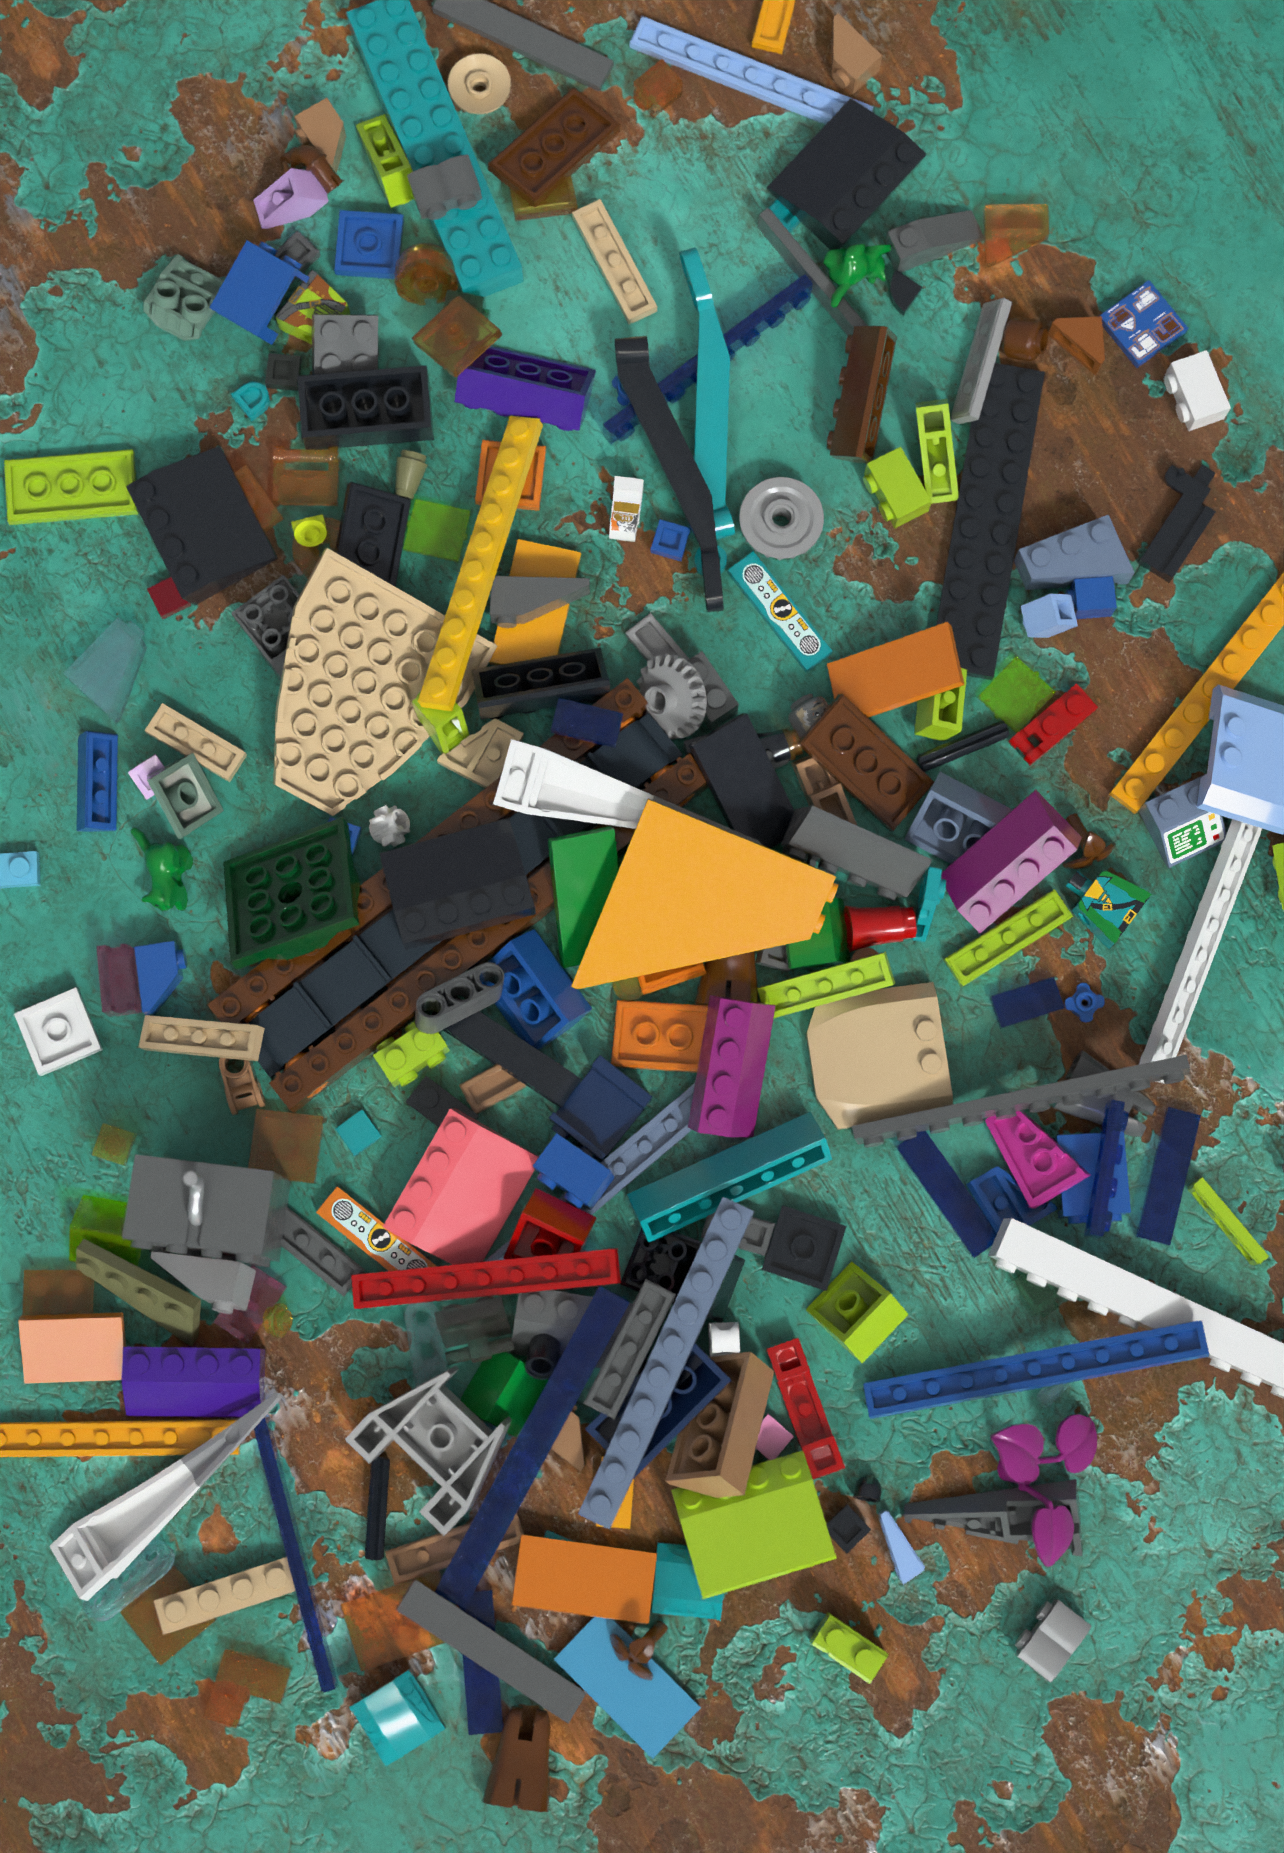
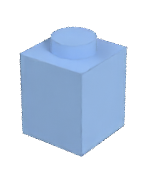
M1048 594L1021 606L1023 625L1026 629L1027 637L1049 638L1078 626L1071 595Z

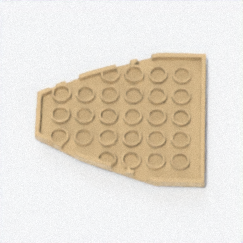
M328 548L324 549L293 607L275 711L273 784L334 816L344 809L348 803L365 794L369 788L393 774L430 737L416 715L412 700L416 698L422 689L445 615ZM478 634L476 635L455 701L461 708L468 702L475 689L472 670L485 668L497 648L496 644Z

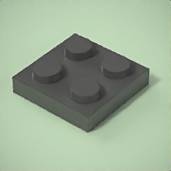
M312 314V375L378 369V315Z

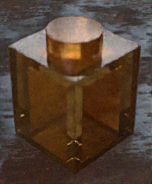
M663 59L633 82V100L641 111L645 112L647 110L653 118L682 96L683 80Z

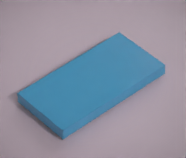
M593 1617L556 1655L554 1660L653 1759L697 1713L701 1706L652 1657L648 1663L642 1664L651 1671L654 1676L653 1680L641 1679L628 1670L630 1662L628 1660L619 1661L615 1655L610 1635L612 1633L616 1634L627 1647H629V1644L634 1639L615 1620Z

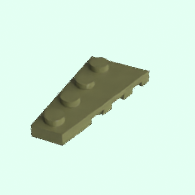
M85 1239L76 1248V1268L85 1276L92 1278L192 1347L199 1337L200 1298Z

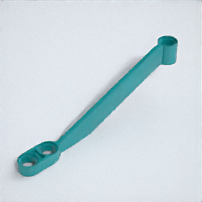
M693 247L680 251L679 256L694 306L699 314L694 460L712 495L716 540L735 535L734 523L725 502L730 356L697 248Z

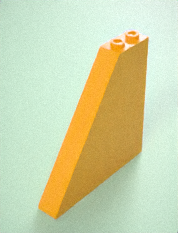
M648 799L571 987L582 989L809 940L813 932L819 934L826 917V915L821 914L826 901L829 903L833 901L839 884L834 883L836 876Z

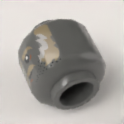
M812 693L807 694L790 706L792 711L788 715V720L799 739L802 738L829 706L822 696L814 697Z

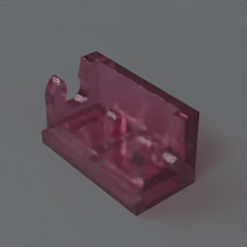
M120 944V947L110 948L107 945L96 946L102 1012L108 1017L142 1013L134 947L128 944Z
M254 1265L251 1268L256 1271L247 1311L233 1309L232 1314L219 1313L214 1320L215 1324L247 1344L250 1343L287 1288V1286Z

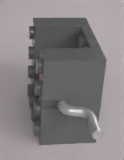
M135 1154L122 1238L131 1240V1247L149 1249L150 1253L152 1251L162 1253L173 1252L187 1256H206L229 1261L238 1260L249 1265L270 1267L271 1261H280L281 1240L283 1238L285 1212L288 1205L291 1182L274 1171Z

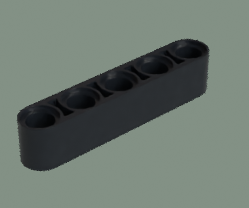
M457 996L453 997L456 1000L463 1001ZM480 1011L443 1029L444 1032L494 1065L499 1064L503 1071L561 1108L581 1081L574 1073Z

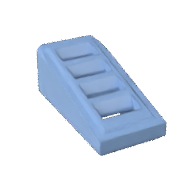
M883 1509L878 1512V1519L897 1577L902 1584H905L923 1572L925 1566L890 1513Z

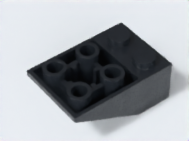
M641 1228L620 1285L639 1292L645 1279L678 1296L702 1242L676 1232H671L648 1243ZM737 1255L734 1256L708 1313V1319L722 1323L745 1263L743 1258Z

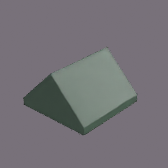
M194 753L188 754L147 775V781L178 839L188 835L224 811Z

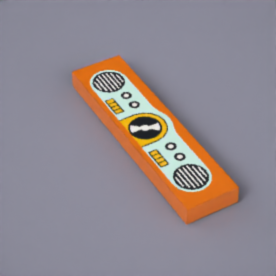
M338 1186L316 1212L388 1271L436 1267L433 1262L404 1239L383 1228L384 1223Z

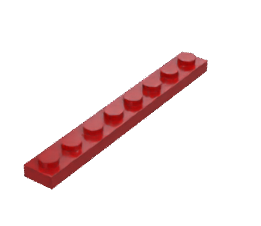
M618 1249L351 1275L354 1309L621 1283Z

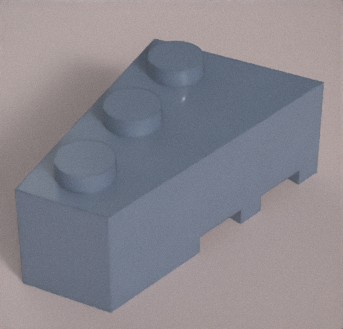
M1109 514L1021 548L1014 559L1015 566L1026 590L1067 588V586H1071L1074 579L1113 576L1114 583H1117V585L1128 584L1134 575V570Z

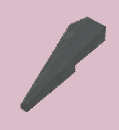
M1077 1480L1030 1486L1051 1500L1053 1507L1061 1505L1069 1510L1073 1518L1074 1534L1068 1549L1071 1550L1072 1555L1082 1556L1080 1501ZM1018 1487L904 1504V1519L906 1523H911L912 1519L933 1522L934 1528L944 1530L945 1525L964 1528L967 1535L1018 1544L1019 1540L1034 1542L1032 1536L1034 1513L1039 1508L1046 1507L1041 1501L1028 1492L1019 1490Z

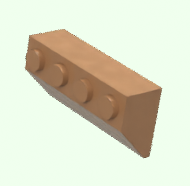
M752 1352L710 1357L731 1381L677 1435L666 1477L668 1484L716 1498L742 1496L745 1494L774 1371Z

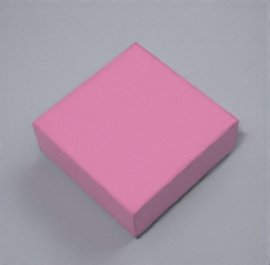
M767 1414L762 1420L756 1449L768 1460L776 1459L794 1436Z

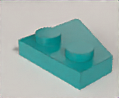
M928 867L921 878L916 909L917 933L916 937L912 938V941L926 942L936 905H939L940 899H943L945 894L946 879H941L942 869Z

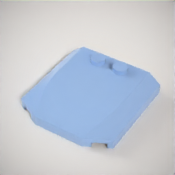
M1218 685L1212 690L1209 719L1214 720L1207 774L1200 779L1197 808L1284 835V705Z

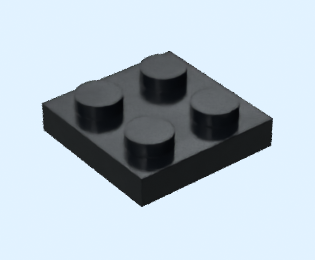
M782 1205L761 1270L827 1291L847 1226Z

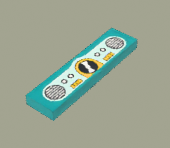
M754 551L728 569L727 573L806 673L832 654L831 648Z

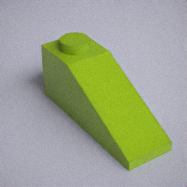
M383 114L356 124L363 146L390 208L413 200L414 196L407 177L413 171L386 115Z
M948 398L917 402L916 413L925 490L932 501L931 504L956 501L959 494Z

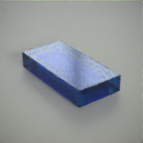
M1054 977L990 997L1000 1029L1065 1008Z

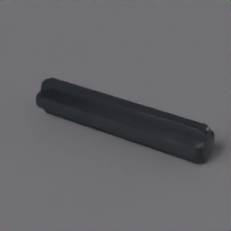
M1004 721L986 726L919 754L916 758L918 766L924 772L1008 738L1010 735L1009 729Z
M377 1457L371 1462L365 1543V1558L367 1560H382L384 1557L390 1460L387 1457Z

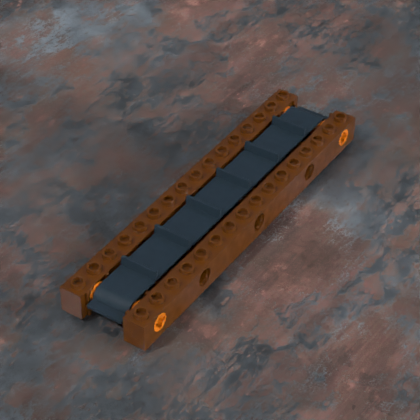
M628 678L539 746L682 808L709 788L694 757L689 753L682 759L681 756L683 754L652 716L649 713L644 716L647 711L646 705H648V702ZM499 777L416 843L509 818L534 902L535 915L406 950L401 939L386 877L382 868L360 885L357 903L360 925L338 932L329 940L326 946L315 949L305 955L290 960L265 959L207 1005L220 1022L258 1025L265 1028L257 1062L270 1078L276 1075V1078L269 1084L289 1110L295 1113L376 1050L379 1044L395 1035L414 1020L416 1002L419 996L486 963L509 941L522 935L555 909L548 838L611 826L615 829L618 859L626 853L635 829L525 814L493 805L501 778ZM346 943L348 944V945H346L343 949H341L339 952H337L334 956H332L330 959L326 960L328 957H330L332 954H334L337 950H339L341 947H343Z

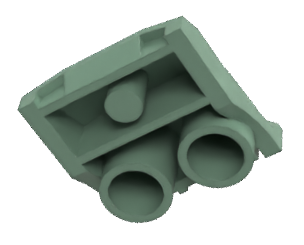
M177 254L160 274L154 288L145 299L143 311L157 327L182 340L199 339L203 329L215 313L209 307L224 280L183 260V257Z

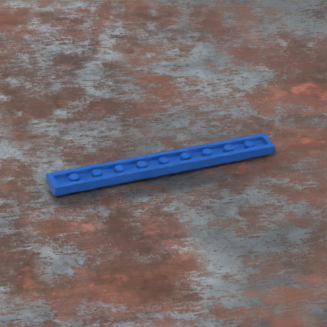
M1200 1320L863 1383L869 1418L874 1419L1210 1357L1203 1323Z

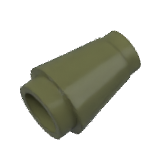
M401 450L400 457H396L395 495L411 500L414 499V495L428 466L425 463L427 456L409 450Z

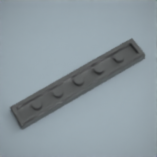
M436 0L432 7L434 14L598 92L601 91L614 67L613 60L486 0Z
M768 208L761 212L757 228L847 336L853 334L854 326H867L844 297L836 308L831 307V297L836 287L775 214Z
M413 1579L395 1608L396 1611L566 1723L570 1722L586 1695V1692L415 1579Z

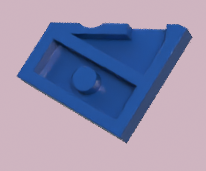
M998 1166L966 1184L996 1234L1004 1218H1013L1030 1226L1058 1209L1051 1201L1045 1202L1035 1209L1030 1208L1017 1182L1009 1173Z

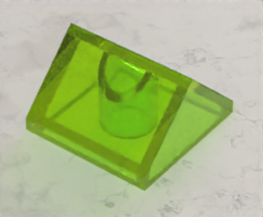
M82 1195L69 1225V1261L76 1262V1248L85 1239L138 1266L141 1249L131 1247L132 1241L122 1238L128 1202Z

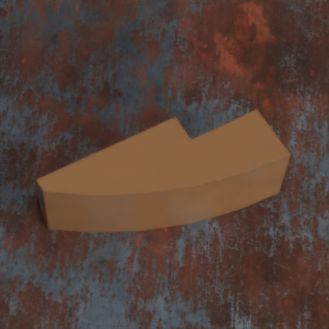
M810 755L791 763L809 806H815L857 825L841 783H838Z

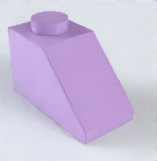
M293 168L288 170L254 199L263 229L310 217L329 202L327 193L311 171L307 172L306 170Z

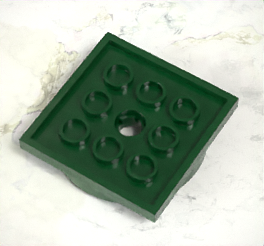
M343 817L223 862L230 963L236 970L267 958L290 960L305 955L315 949L326 946L329 940L338 932L360 925L357 906L360 881L352 861L349 825Z

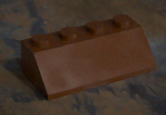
M854 326L853 334H849L847 337L845 353L849 354L847 367H842L839 377V385L843 386L841 398L835 400L833 408V418L837 419L834 431L830 430L827 439V450H830V456L834 459L867 464L874 460L897 336L886 326Z

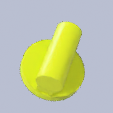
M323 514L291 521L295 540L300 545L314 547L325 540L327 531Z

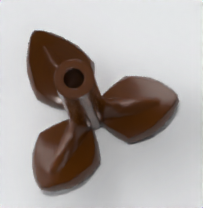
M1077 813L1071 814L1066 818V821L1082 837L1080 846L1083 849V855L1079 859L1064 863V868H1088L1094 860H1097V862L1104 860L1115 848V842L1105 847L1106 844L1099 835L1092 831L1087 832Z
M657 1621L642 1638L631 1642L629 1647L625 1645L620 1637L612 1633L610 1641L614 1653L619 1661L628 1660L630 1662L628 1670L641 1679L653 1680V1674L642 1663H648L655 1650V1644L668 1631V1628L664 1622Z

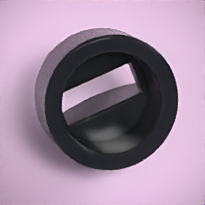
M867 1476L859 1478L854 1488L853 1498L866 1502H880L882 1493L880 1482L873 1477L872 1484L867 1483Z

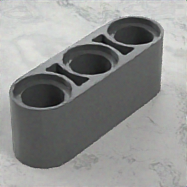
M483 963L423 993L416 1002V1027L423 1033L434 1034L496 1003L500 999L503 990L504 972L502 968L494 963ZM490 981L495 985L486 986L482 982ZM462 996L465 997L466 1000L459 1001L454 999L453 997ZM432 1010L435 1011L437 1014L427 1015L424 1013V1011Z

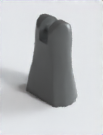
M1081 1050L1074 1058L1065 1079L1070 1080L1110 1070ZM1130 1087L1116 1090V1095L1107 1098H1097L1095 1094L1083 1097V1102L1078 1104L1063 1105L1062 1101L1052 1105L1054 1109L1092 1121L1117 1132L1124 1131L1125 1135L1142 1137L1147 1127L1128 1116L1131 1108L1149 1116H1152L1156 1109V1105L1140 1091H1131Z

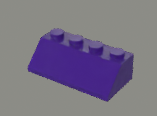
M472 342L459 366L454 402L461 403L469 409H487L494 411L497 415L506 417L513 415L538 418L541 423L556 425L557 428L564 431H579L586 415L596 370Z
M123 1347L122 1388L126 1416L241 1418L264 1401L266 1349Z

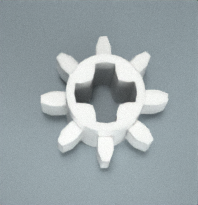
M385 805L374 811L376 817L369 820V831L376 842L382 843L384 847L389 844L395 847L406 841L404 835L410 832V821L403 810L397 809V806L388 808Z

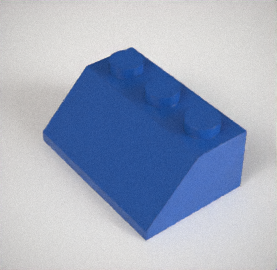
M535 929L509 941L488 961V963L499 965L504 972L502 995L494 1004L518 1037L537 1050H541L569 1030L592 1010V1007L581 992L571 987L573 981ZM490 981L482 982L486 986L495 985Z

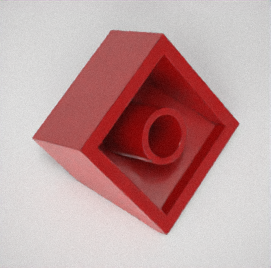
M536 1188L522 1211L503 1259L582 1252L597 1217Z

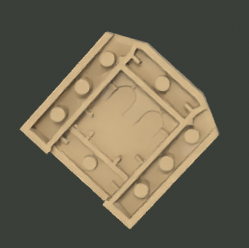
M933 982L878 989L815 1007L806 1032L815 1098L837 1130L953 1104L939 1004Z

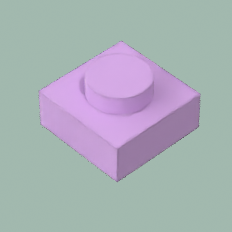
M156 753L128 771V774L146 800L155 795L147 781V775L164 767Z

